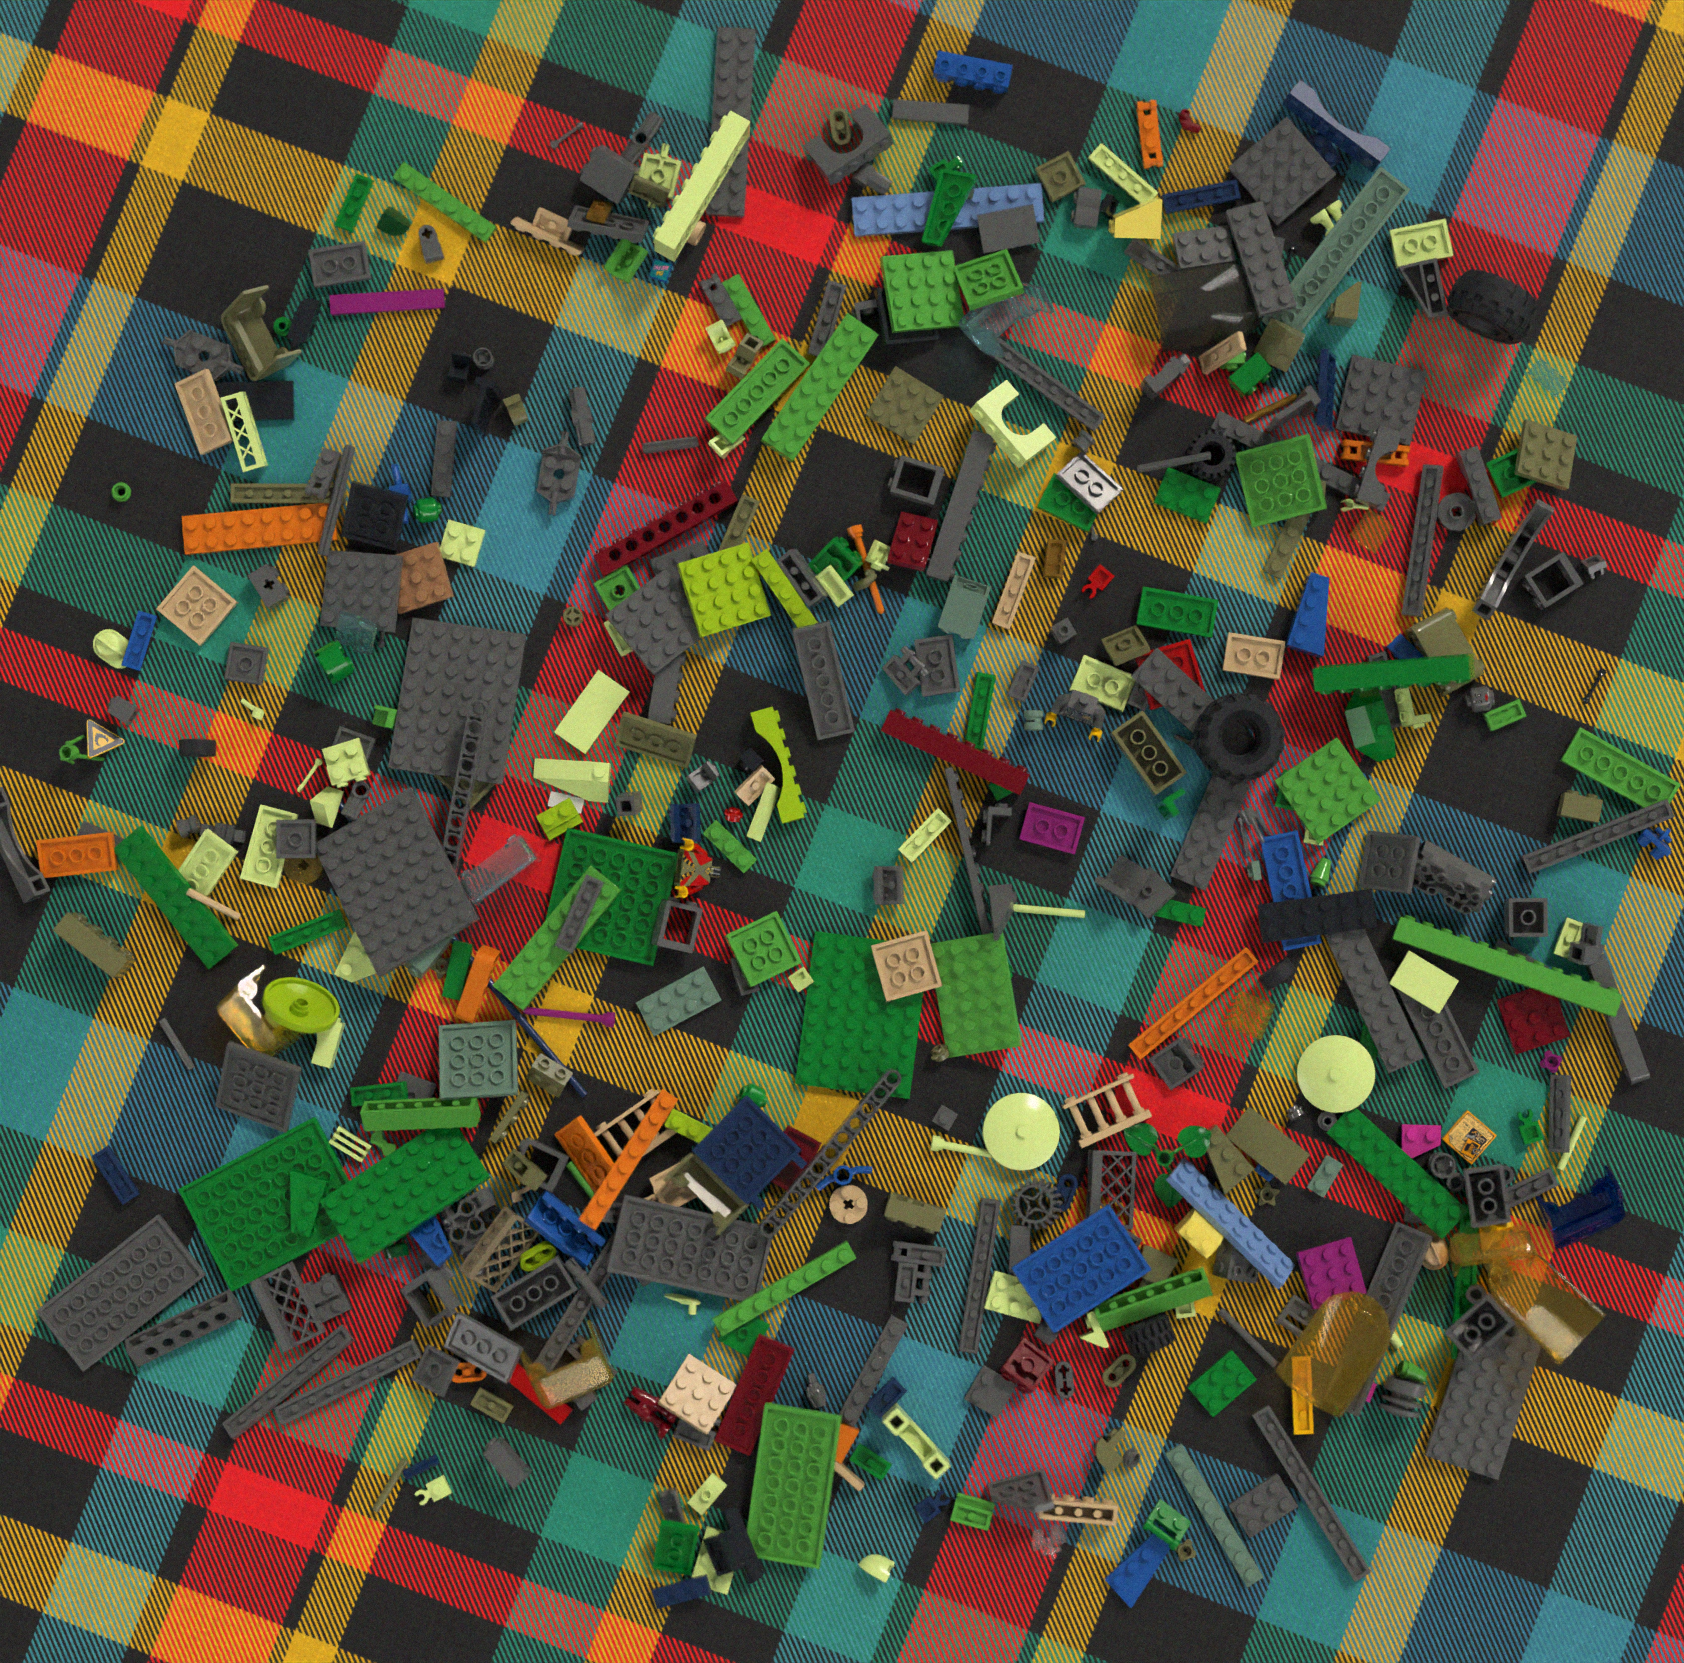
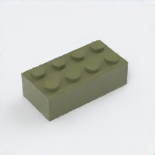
M1143 710L1110 733L1115 743L1153 796L1187 774Z
M67 912L53 931L112 978H122L136 961L132 957L134 954L126 948L122 949L117 945L119 942L113 937H107L102 934L103 929L99 926L88 923V918L81 912Z

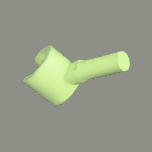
M1346 499L1341 502L1346 503L1347 507L1340 508V510L1343 512L1356 508L1368 510L1369 506L1354 503L1352 499Z
M245 699L240 701L246 707L253 710L252 717L262 720L264 710L255 707Z

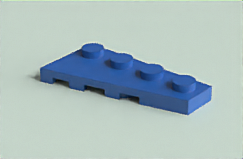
M541 1194L524 1221L567 1256L573 1257L582 1268H585L595 1254L594 1249L580 1233L574 1231L569 1220L564 1221L557 1215L559 1211L554 1207L552 1209L548 1208L542 1202L544 1199Z
M436 1215L409 1232L438 1267L454 1255Z
M1162 1526L1159 1527L1162 1531L1168 1534ZM1152 1533L1104 1578L1130 1608H1132L1170 1550L1169 1545Z

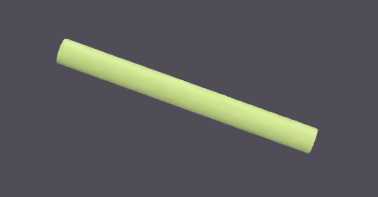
M1013 904V912L1085 917V910Z

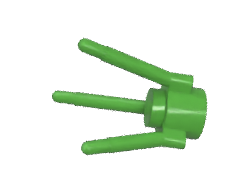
M85 735L65 742L66 745H63L59 751L61 761L74 764L73 760L76 758L89 759L87 755L80 754L78 748L73 745L84 739ZM96 756L89 760L104 761L105 759Z

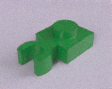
M1526 1109L1528 1113L1526 1118L1522 1117L1521 1112H1517V1118L1523 1123V1125L1518 1126L1523 1145L1543 1140L1538 1121L1532 1122L1531 1120L1533 1117L1531 1109Z

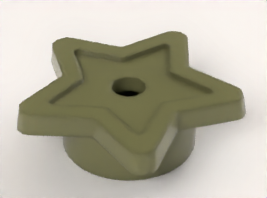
M440 957L430 968L436 971L438 979L447 974L450 958L443 959Z
M1266 1182L1263 1188L1255 1190V1193L1259 1196V1205L1269 1203L1275 1206V1196L1280 1191L1272 1189L1269 1182Z

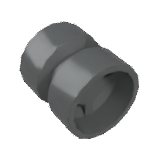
M1434 1152L1427 1158L1426 1167L1433 1176L1448 1178L1455 1172L1456 1162L1449 1154Z

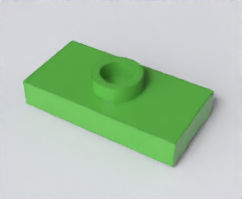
M1519 699L1483 714L1490 732L1527 717Z

